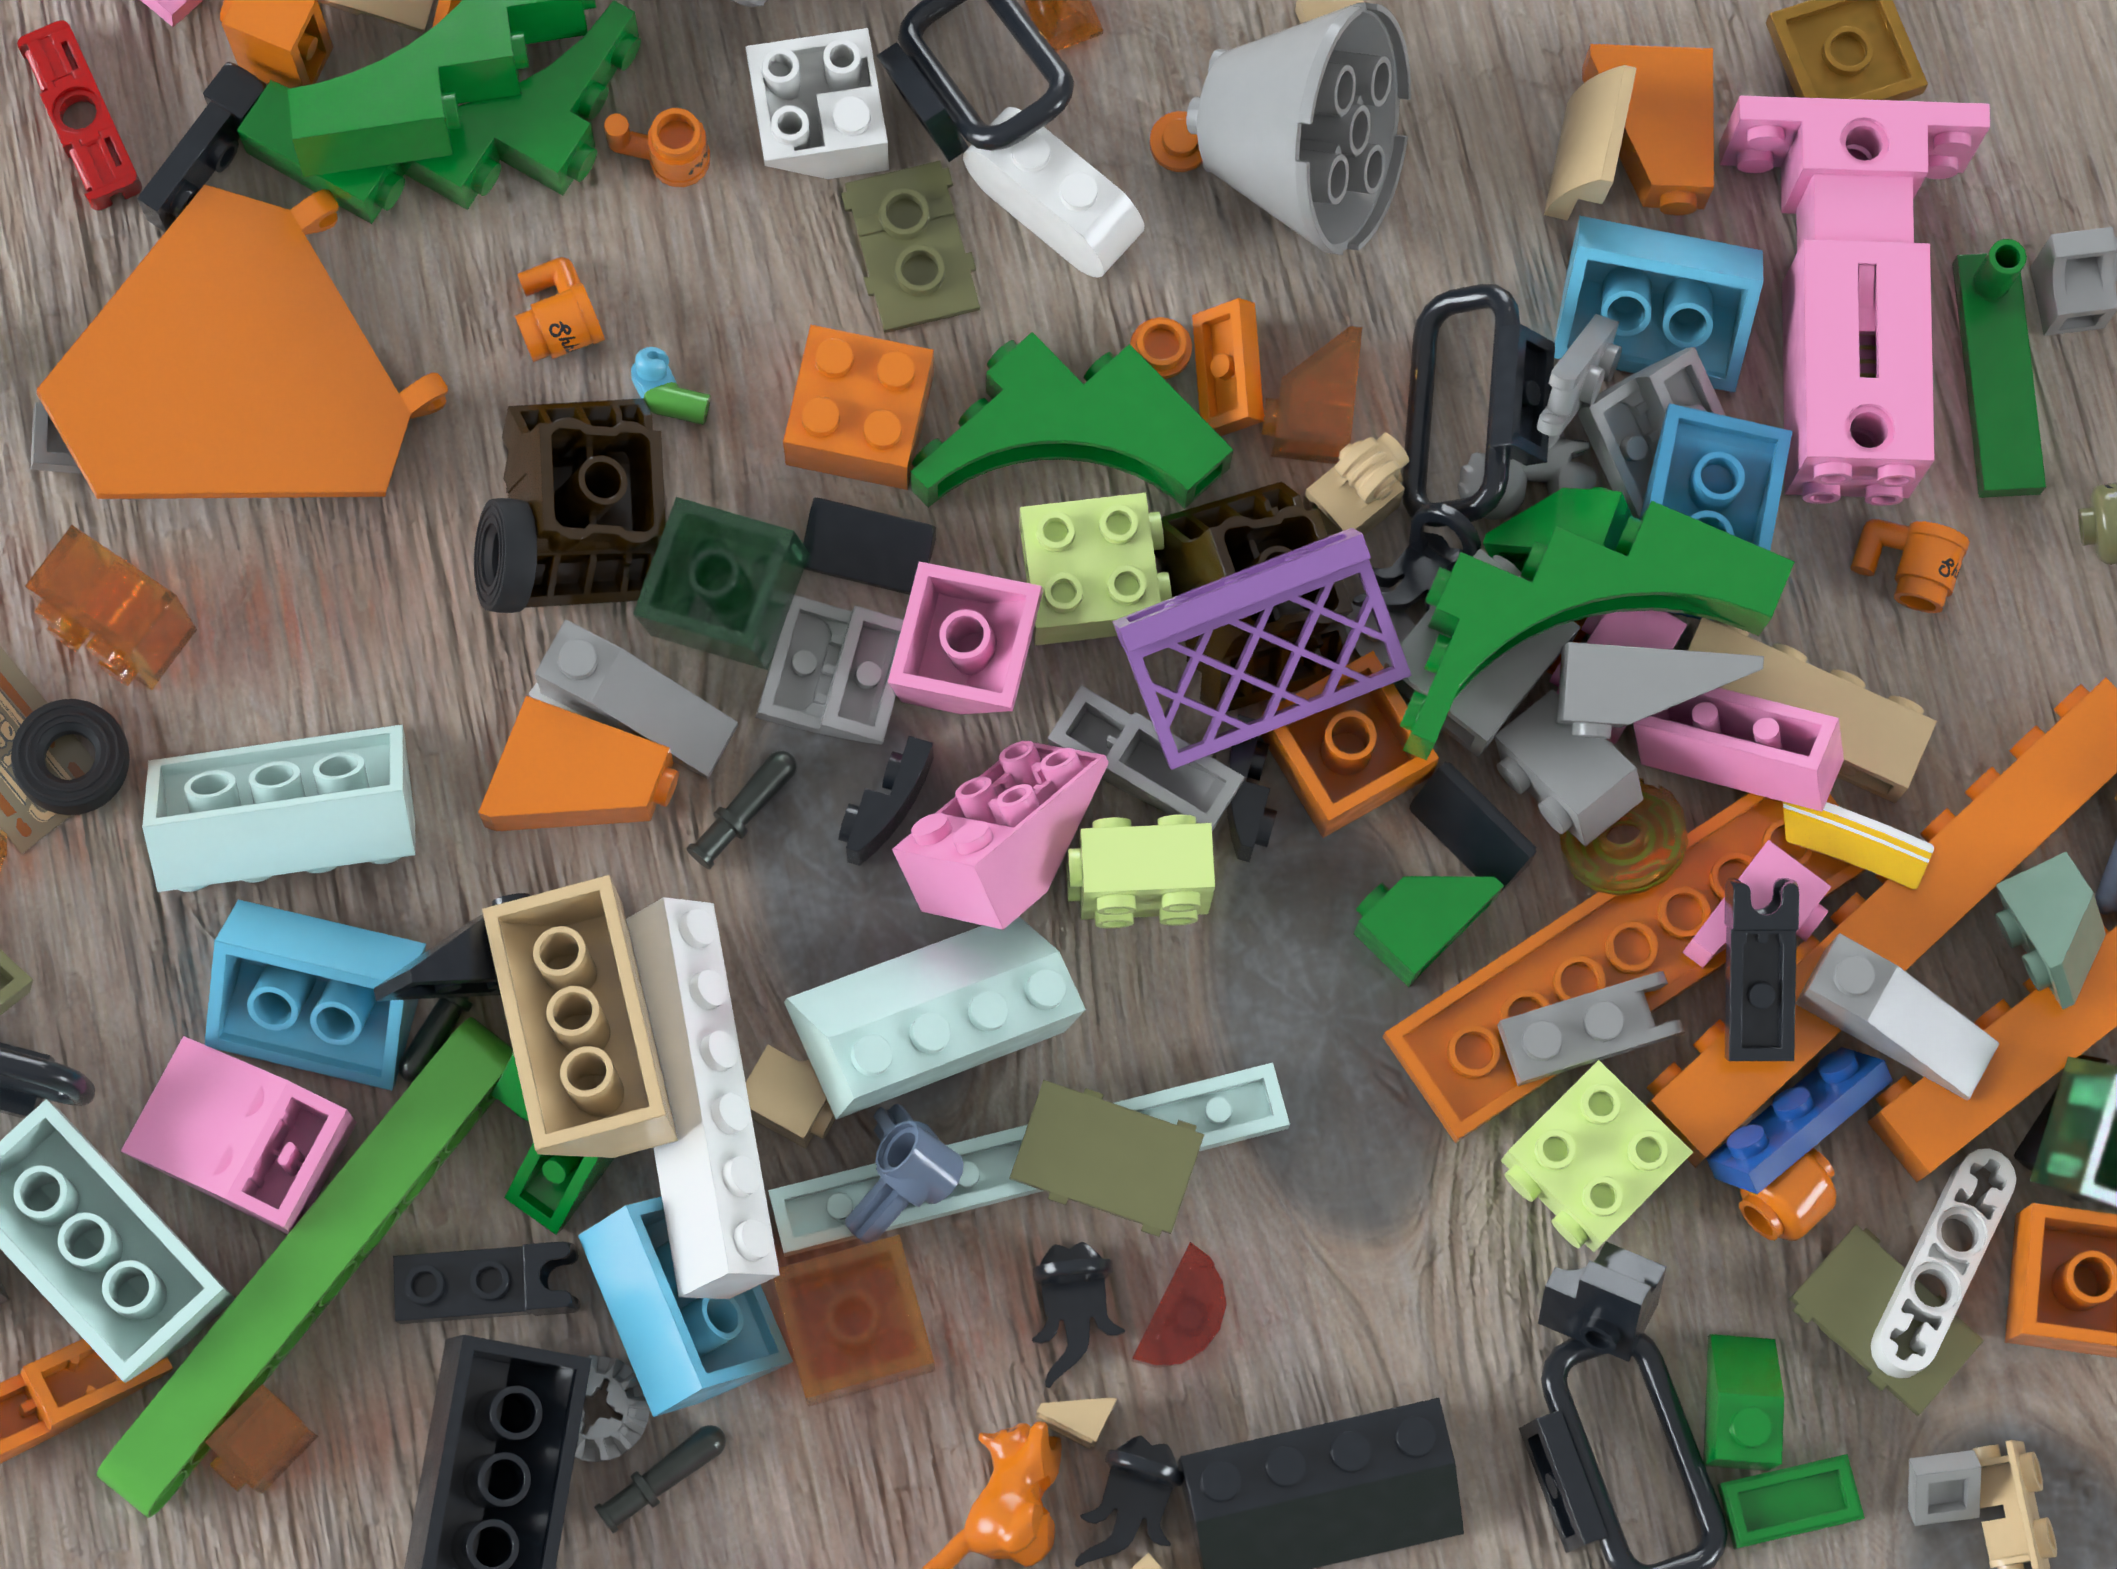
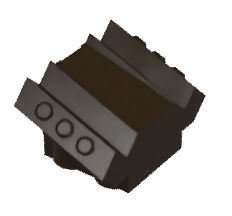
M638 398L508 406L502 439L508 449L503 477L506 483V493H508V498L523 500L529 504L534 516L537 535L536 573L531 596L525 608L653 600L660 570L658 544L666 538L661 431L653 430L652 413L645 400Z
M1281 481L1161 517L1164 549L1154 550V554L1165 563V572L1169 574L1173 598L1327 538L1328 535L1319 509L1305 510L1300 495ZM1342 579L1334 582L1323 607L1347 617L1353 612V608ZM1320 588L1303 594L1300 597L1314 602ZM1290 600L1275 605L1263 630L1295 644L1310 609ZM1260 612L1239 620L1254 626ZM1320 614L1304 649L1336 662L1348 637L1344 624ZM1231 624L1213 630L1203 654L1235 668L1250 633ZM1200 635L1184 641L1186 647L1194 650ZM1259 638L1244 672L1276 686L1292 651ZM1301 656L1286 690L1292 693L1305 689L1330 675L1333 669ZM1199 661L1196 669L1202 673L1200 701L1216 709L1231 675ZM1241 679L1226 712L1268 700L1273 693Z

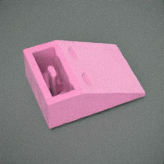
M1032 741L1014 743L1005 748L1000 753L999 760L982 775L963 783L956 790V796L935 814L928 815L916 822L911 829L912 833L892 850L921 912L1002 930L1010 925L1048 892L1109 764L1106 756L1079 751L1073 748L1033 743Z
M183 1036L121 1152L288 1235L315 1202L357 1122L347 1109L317 1094Z

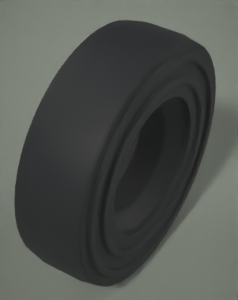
M510 498L491 499L482 510L475 538L474 576L478 599L481 606L487 611L496 613L520 612L526 607L530 599L536 573L537 535L534 516L529 504L523 500Z
M79 699L53 701L33 711L18 728L11 750L13 773L25 795L41 808L63 815L88 813L109 802L123 785L130 762L127 739L115 718L96 704ZM65 735H81L87 738L95 748V760L91 769L83 776L72 780L60 779L51 774L46 766V754L50 745Z

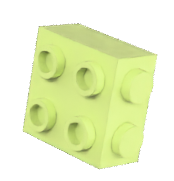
M1146 492L1020 507L1019 528L1026 582L1040 585L1044 589L1033 630L1035 646L1118 636L1112 621L1172 598L1168 572L1157 573L1154 550L1164 549L1160 512L1149 513Z
M1182 814L1160 817L1157 819V825L1131 826V820L1128 818H1103L1093 821V828L1081 829L1079 848L1068 849V863H1066L1068 902L1080 901L1081 920L1095 919L1096 927L1122 928L1133 925V917L1159 916V923L1163 925H1187L1197 922L1198 914L1209 913L1215 890L1211 823H1196L1195 816Z
M1598 1060L1507 1151L1501 1162L1509 1169L1504 1174L1505 1178L1520 1195L1530 1202H1533L1538 1197L1556 1215L1551 1222L1569 1243L1576 1248H1580L1585 1244L1595 1252L1693 1151Z

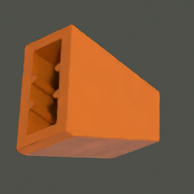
M1590 44L1582 67V80L1584 83L1602 72L1622 65L1637 68L1619 158L1642 206L1660 208L1662 213L1675 216L1688 215L1697 209H1705L1714 188L1713 48Z
M526 696L478 813L484 827L496 832L651 821L657 804L667 807L677 785L679 771L672 769L674 762L669 747Z

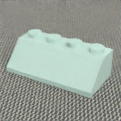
M403 724L148 760L142 828L157 892L177 889L183 892H193L201 890L208 885L239 880L255 883L267 880L274 875L302 871L324 873L335 869L337 866L365 862L388 864L401 857L414 856L415 815Z
M1020 917L1015 919L1004 930L983 925L788 997L784 1001L836 1120L1064 1033L1086 1010L1060 952Z
M47 1099L0 1141V1249L123 1382H128L185 1346L235 1300V1297L69 1119Z

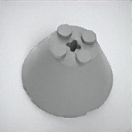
M1361 2L1231 50H1215L1210 58L1208 75L1201 97H1194L1190 101L1186 116V125L1189 133L1198 136L1199 151L1204 170L1216 175L1320 250L1337 255H1343V251L1346 249L1359 251L1376 233L1390 207L1406 153L1408 136L1398 135L1397 131L1400 99H1411V73L1407 46L1400 25L1395 16L1386 7L1379 4Z

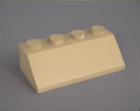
M610 875L483 908L482 912L537 1154L615 1158L678 1141L623 903Z

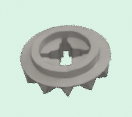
M589 1355L587 1358H592L585 1397L593 1398L597 1394L598 1389L602 1390L605 1381H607L609 1384L606 1389L608 1392L606 1403L614 1409L616 1414L623 1416L621 1421L612 1417L610 1420L599 1417L594 1426H590L587 1434L584 1435L582 1433L586 1427L584 1423L586 1413L583 1410L575 1458L590 1462H602L623 1455L639 1441L647 1426L650 1408L632 1368L617 1358Z

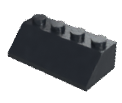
M460 1335L445 1340L404 1569H556L592 1358L469 1335Z
M1440 1398L1180 1456L1177 1462L1179 1471L1184 1473L1182 1489L1201 1569H1315L1464 1534L1456 1464Z

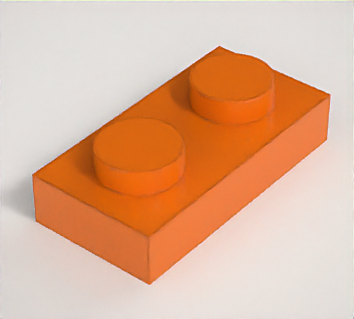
M1237 298L1193 314L1192 322L1200 416L1220 436L1264 422L1255 303Z

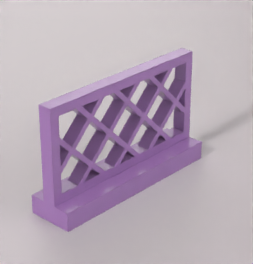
M1354 528L1344 530L1112 621L1119 641L1126 652L1171 770L1412 676L1369 561L1371 555L1361 532ZM1358 573L1366 597L1355 621L1323 607L1334 582ZM1320 588L1314 602L1300 597L1303 594ZM1288 600L1310 609L1295 644L1263 630L1273 607ZM1371 610L1379 631L1365 626ZM1260 612L1254 626L1239 620ZM1320 614L1351 627L1336 662L1304 649ZM1227 624L1250 633L1235 668L1203 654L1213 630ZM1361 632L1383 641L1392 664L1391 667L1368 676L1346 667ZM1200 635L1194 650L1180 644V642ZM1259 638L1292 651L1276 686L1244 672ZM1169 647L1189 656L1190 659L1176 690L1173 691L1151 681L1143 657ZM1301 656L1333 669L1322 694L1309 699L1286 690ZM1199 661L1231 675L1216 709L1184 696ZM1342 674L1355 679L1353 682L1337 687ZM1241 679L1273 693L1263 716L1248 723L1226 714ZM1156 692L1171 698L1165 714ZM1282 697L1296 703L1276 711ZM1180 703L1212 716L1202 741L1179 750L1177 749L1169 727ZM1222 721L1235 726L1233 729L1216 735Z

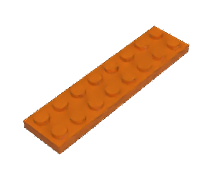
M1748 793L1684 835L1676 862L1661 878L1637 889L1611 890L1603 888L1384 1032L1382 1037L1453 1141L1457 1143L1559 1075L1556 1074L1518 1086L1497 1026L1500 1020L1655 972L1664 971L1668 984L1659 990L1644 993L1650 1011L1653 1013L1726 964V949L1715 955L1704 968L1682 952L1725 897L1726 881L1729 878L1739 879L1768 840L1831 886L1823 899L1867 870L1787 842L1783 801ZM1829 794L1827 802L1839 806L1831 794ZM1676 841L1670 844L1667 848L1675 849ZM1661 850L1611 884L1628 885L1647 880L1664 868L1673 853Z

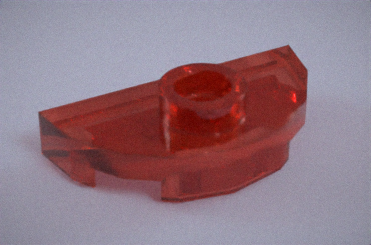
M1189 1243L1132 1357V1362L1154 1368L1182 1365L1203 1353L1219 1333L1227 1306L1223 1280L1217 1272L1211 1257L1193 1243Z

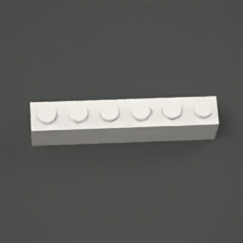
M663 897L626 919L678 1141L653 1147L678 1296L682 1298L731 1299L779 1276V1267L714 903Z

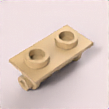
M2016 1440L2005 1441L2008 1452L2006 1456H2001L1999 1444L1972 1449L1975 1451L1981 1465L1980 1509L2003 1505L2006 1518L1982 1522L1990 1568L2025 1569L2024 1563L2031 1562L2032 1569H2050L2048 1558L2057 1556V1546L2049 1518L2039 1517L2034 1492L2043 1490V1479L2035 1452L2026 1453L2024 1442Z

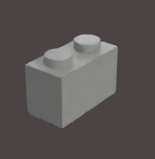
M1552 689L1494 736L1501 760L1497 764V769L1504 781L1516 793L1522 794L1524 791H1527L1539 802L1538 808L1553 829L1560 834L1568 830L1584 846H1587L1643 800L1637 768L1606 739L1572 736L1573 725L1557 724L1558 694Z

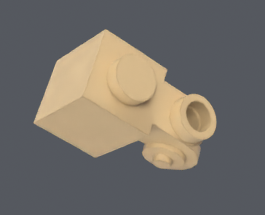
M1384 433L1377 440L1374 437H1369L1353 445L1350 443L1345 446L1339 453L1340 456L1338 458L1340 461L1306 489L1303 501L1304 509L1307 511L1319 509L1328 537L1350 528H1354L1365 536L1399 508L1405 490L1401 484L1403 477L1400 471L1402 467L1409 463V457L1400 443L1388 433Z
M767 1045L746 1081L752 1119L806 1149L813 1135L824 1139L836 1119L810 1060L797 1061L776 1048Z

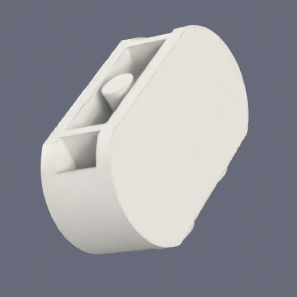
M1007 107L989 126L1001 124L1022 110ZM1042 127L1023 141L1007 149L989 151L978 149L971 145L963 154V161L968 172L990 198L1075 268L1089 276L1102 277L1144 231L1143 219L1127 195L1045 127Z

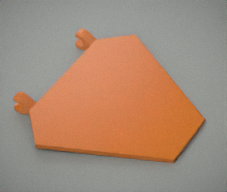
M204 184L36 389L37 396L97 499L386 496L410 419L430 415L443 409L446 405L445 395L448 393V387L438 373L432 372L421 377L398 393L305 236L328 230L338 222L336 212L339 210V205L329 190H319L289 210Z

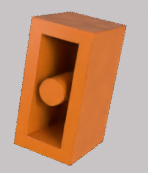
M224 0L220 21L238 66L265 83H269L272 80L288 88L315 84L333 49L318 0Z

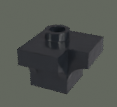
M1605 1242L1595 1261L1589 1260L1586 1267L1576 1270L1554 1268L1544 1288L1538 1324L1578 1340L1595 1352L1611 1354L1629 1362L1658 1306L1667 1267L1614 1244Z

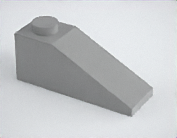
M566 619L534 674L541 694L592 720L669 747L673 762L706 779H709L738 727L737 721L623 648Z
M1568 642L1562 646L1557 724L1573 725L1572 736L1610 739L1612 727L1622 728L1762 670L1764 656Z
M1841 933L1825 948L1795 1003L1967 1101L1971 1098L2000 1044L1898 965Z

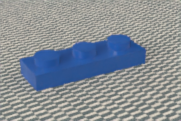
M1840 1047L1837 1051L1823 1057L1813 1071L1792 1088L1777 1095L1772 1105L1749 1124L1735 1130L1728 1137L1726 1143L1706 1158L1714 1178L1755 1194L1761 1192L1893 1081L1885 1060L1844 1047Z

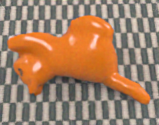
M1035 1422L1032 1427L1026 1423H1020L1012 1428L1001 1429L996 1433L987 1434L981 1432L979 1434L978 1440L990 1451L994 1467L993 1473L987 1486L973 1503L964 1529L958 1532L922 1569H953L970 1552H975L991 1559H1012L1024 1567L1033 1566L1047 1556L1054 1545L1055 1523L1051 1519L1050 1512L1043 1506L1041 1498L1059 1473L1062 1445L1061 1438L1048 1436V1426L1045 1422Z

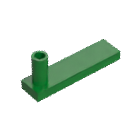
M2012 239L1997 241L1988 253L1957 255L1952 263L1979 498L2041 495L2046 488L2021 270L2025 266L2027 255L2023 246Z

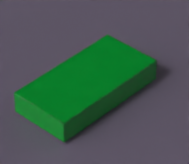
M1848 1454L1723 1482L1717 1485L1734 1550L1865 1519Z

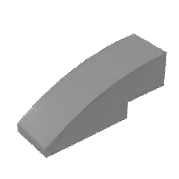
M1082 685L1048 736L1050 746L1073 748L1079 751L1105 755L1109 764L1101 778L1102 780L1167 814L1192 815L1196 817V823H1211L1212 831L1245 780L1244 776L1209 755L1171 770L1152 721L1137 712H1134L1133 715L1129 714ZM1172 734L1178 750L1191 745Z

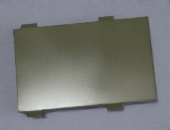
M940 160L845 183L846 192L841 193L845 211L852 212L869 275V277H864L868 296L875 297L884 333L980 310L979 300L971 275L972 272L976 271L972 252L965 253L948 188L953 186L949 168L942 169Z
M1043 1080L1009 1179L1048 1192V1200L1067 1205L1069 1199L1114 1216L1142 1224V1232L1160 1237L1161 1232L1171 1234L1205 1134L1196 1132V1125L1178 1120L1177 1125L1102 1100L1104 1097L1102 1093L1085 1088L1084 1093Z
M1856 1224L1789 1298L1796 1305L1792 1311L1805 1323H1809L1811 1320L1820 1327V1330L1831 1340L1839 1344L1870 1373L1867 1379L1876 1388L1882 1391L1886 1387L1916 1416H1919L1984 1340L1955 1314L1935 1358L1922 1371L1909 1378H1895L1879 1369L1872 1358L1870 1346L1872 1337L1905 1268L1879 1245L1881 1240L1867 1228L1862 1230ZM1916 1279L1914 1285L1915 1292L1920 1301L1931 1307H1941L1945 1303V1299L1941 1295L1936 1297ZM1912 1319L1909 1328L1897 1338H1890L1898 1345L1896 1356L1900 1359L1905 1360L1911 1354H1918L1910 1348V1341L1916 1329L1924 1324V1322Z

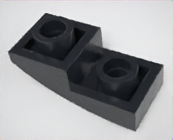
M1238 715V719L1246 723L1256 720ZM1259 736L1231 746L1228 767L1245 777L1244 782L1227 807V819L1237 859L1250 862L1255 844L1263 847L1268 846L1277 810L1265 807L1271 788L1247 782V778L1260 781L1270 746L1268 743L1258 741Z
M909 736L903 754L893 751L886 767L882 788L891 790L890 795L865 788L860 806L848 804L838 840L847 842L846 853L848 863L860 866L877 852L902 823L916 801L934 759L932 742Z

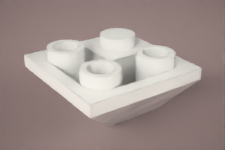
M868 28L745 46L765 166L824 179L889 170L888 141Z

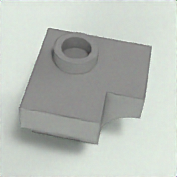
M2113 227L2051 234L2030 266L2044 336L2104 329L2117 312L2115 282L2117 281V236L2115 237Z

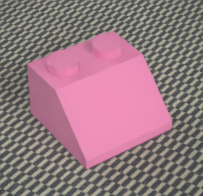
M919 561L888 679V684L900 701L957 714L1013 711L1044 590L1043 587Z

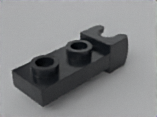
M227 62L203 92L207 107L137 197L147 221L166 232L198 191L206 184L215 171L220 173L230 165L239 147L238 140L240 136L237 129L267 85L263 81L232 62Z
M1729 878L1725 884L1724 920L1725 925H1727L1725 1058L1728 1061H1794L1796 931L1799 929L1798 884L1795 880L1789 878H1778L1773 885V896L1769 905L1763 909H1754L1751 905L1749 886L1737 878Z
M561 1241L523 1244V1246L393 1256L395 1321L399 1324L530 1314L541 1316L575 1313L580 1309L579 1299L572 1296L566 1290H550L548 1279L550 1273L555 1268L574 1264L578 1260V1250L573 1243Z

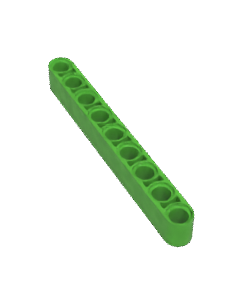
M473 1017L465 1020L453 1032L109 1452L97 1471V1478L147 1518L154 1516L166 1505L496 1100L491 1094L514 1053L511 1046Z

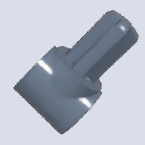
M899 1104L893 1105L889 1110L880 1107L873 1116L877 1121L874 1132L881 1141L875 1161L877 1165L876 1170L881 1178L845 1220V1225L850 1232L866 1244L876 1242L909 1203L920 1207L924 1201L928 1204H936L944 1200L953 1192L963 1173L964 1162L961 1155L943 1144L927 1124L914 1121L907 1110Z

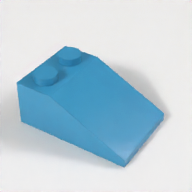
M1669 403L1639 520H1641L1650 502L1654 501L1770 551L1793 431ZM1668 612L1701 620L1702 618L1684 613Z

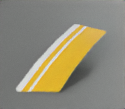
M1783 802L1787 842L1847 862L1908 888H1918L1934 851L1932 844L1826 802L1822 812Z

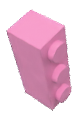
M1716 688L1633 723L1641 765L1821 812L1825 807L1844 761L1839 718L1722 688Z

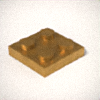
M1809 0L1772 12L1767 18L1766 26L1796 97L1903 101L1923 94L1928 86V82L1893 0Z

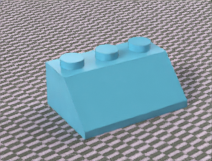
M1579 216L1566 272L1555 334L1554 358L1561 359L1594 315L1598 314L1619 322L1613 344L1621 346L1622 351L1616 370L1637 373L1679 351L1695 347L1713 388L1735 392L1764 281L1763 250Z
M238 899L214 942L204 1045L213 1049L392 1091L397 1081L399 1062L405 1052L419 999L376 1001L374 988L425 953L426 943Z
M662 1196L625 1205L578 1235L653 1417L699 1404L793 1362L761 1284L731 1299L682 1298L678 1296Z

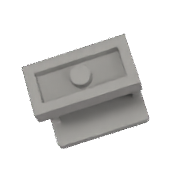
M1481 549L1473 556L1476 559L1520 577L1521 572L1517 567L1501 556L1494 555L1491 558ZM1434 606L1427 611L1400 644L1412 676L1393 684L1401 697L1408 703L1415 690L1427 695L1435 674L1425 670L1424 667L1439 633L1451 638L1428 627L1436 609ZM1574 621L1556 626L1524 641L1496 659L1456 697L1442 726V730L1479 758L1493 741L1500 727L1559 657L1562 646L1568 642H1573L1580 626ZM1389 658L1385 662L1384 669L1392 666Z

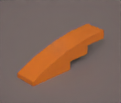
M81 1339L23 1366L20 1374L0 1383V1464L60 1434L172 1372L173 1367L168 1357L125 1383L84 1339Z

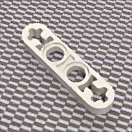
M1989 1148L1977 1149L1963 1158L1952 1170L1872 1337L1870 1345L1872 1358L1878 1368L1885 1374L1895 1378H1909L1926 1368L1935 1358L2015 1189L2017 1181L2015 1169L2010 1160L2002 1153ZM1983 1167L1991 1172L1989 1183L1995 1188L1992 1187L1978 1199L1975 1207L1965 1204L1964 1202L1972 1196L1978 1179L1972 1174H1975ZM1957 1219L1969 1227L1972 1232L1973 1242L1968 1251L1959 1252L1946 1245L1941 1233L1942 1224L1945 1220ZM1931 1274L1942 1281L1946 1288L1947 1296L1945 1303L1941 1307H1931L1919 1300L1914 1286L1918 1275ZM1912 1319L1924 1322V1324L1916 1329L1910 1341V1348L1918 1354H1911L1905 1360L1900 1359L1896 1356L1898 1345L1890 1338H1897L1909 1328Z

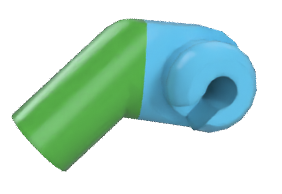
M646 347L640 350L635 357V363L631 367V378L637 392L645 400L649 410L657 415L704 425L709 411L711 395L679 388L668 366L669 358L663 350L657 347Z

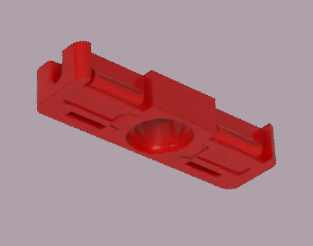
M59 20L21 36L17 42L18 48L23 58H27L42 91L39 95L68 158H72L82 183L88 192L84 195L91 208L99 211L112 206L113 203L110 197L118 193H122L124 199H129L139 194L142 190L141 181L68 22ZM81 101L89 102L96 107L95 119L85 128H70L63 122L64 112L74 103Z

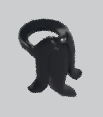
M1432 502L1421 506L1411 520L1409 546L1393 566L1389 568L1372 567L1379 587L1390 588L1402 580L1395 590L1381 592L1389 613L1405 611L1420 599L1427 597L1439 567L1452 571L1460 552L1473 557L1481 549V541L1477 530L1469 519L1457 509L1446 504ZM1429 521H1436L1447 525L1459 537L1463 549L1450 548L1443 536L1424 532V524ZM1366 594L1355 596L1352 601L1353 605L1361 607ZM1425 603V613H1427L1432 605Z
M1080 1242L1070 1249L1057 1244L1053 1245L1042 1259L1040 1265L1032 1269L1034 1280L1041 1285L1046 1318L1044 1328L1033 1337V1343L1043 1344L1049 1342L1057 1334L1061 1320L1064 1322L1067 1336V1347L1064 1354L1055 1362L1046 1376L1045 1385L1047 1388H1050L1060 1376L1074 1366L1086 1353L1090 1338L1091 1317L1095 1319L1098 1329L1108 1336H1118L1125 1332L1123 1328L1114 1324L1107 1315L1105 1279L1113 1272L1112 1260L1102 1258L1085 1242Z
M1140 1435L1125 1442L1117 1450H1108L1105 1461L1111 1469L1102 1503L1095 1510L1081 1514L1080 1517L1087 1523L1097 1524L1106 1520L1112 1511L1116 1509L1115 1525L1112 1534L1105 1541L1090 1547L1078 1556L1075 1561L1076 1567L1114 1555L1126 1549L1133 1541L1142 1520L1145 1518L1147 1519V1534L1153 1543L1159 1546L1171 1545L1162 1532L1160 1522L1172 1489L1181 1486L1184 1482V1473L1179 1471L1173 1452L1167 1444L1151 1445Z

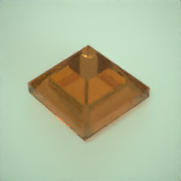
M1024 0L1031 20L1055 51L1103 34L1104 30L1091 0Z

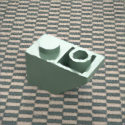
M2064 852L1996 884L2004 910L1995 914L1998 926L2008 945L2012 949L2022 945L2027 954L2022 956V961L2034 986L2038 991L2049 987L2062 1009L2075 1004L2106 935L2094 892L2068 853Z

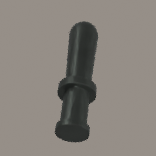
M787 751L772 753L726 809L720 806L713 813L716 818L714 823L695 844L690 843L686 848L688 853L698 863L710 870L715 865L713 861L735 836L742 839L747 834L748 830L745 825L794 776L797 768L794 756Z
M469 997L438 999L399 1062V1072L405 1081L412 1083L447 1041L462 1010L465 1012L470 1011L473 1004L468 1001Z
M713 1425L701 1427L642 1476L638 1471L630 1476L633 1482L602 1505L598 1503L594 1506L611 1532L614 1534L618 1531L617 1526L648 1503L652 1508L660 1504L658 1496L719 1456L726 1445L724 1432L719 1427Z

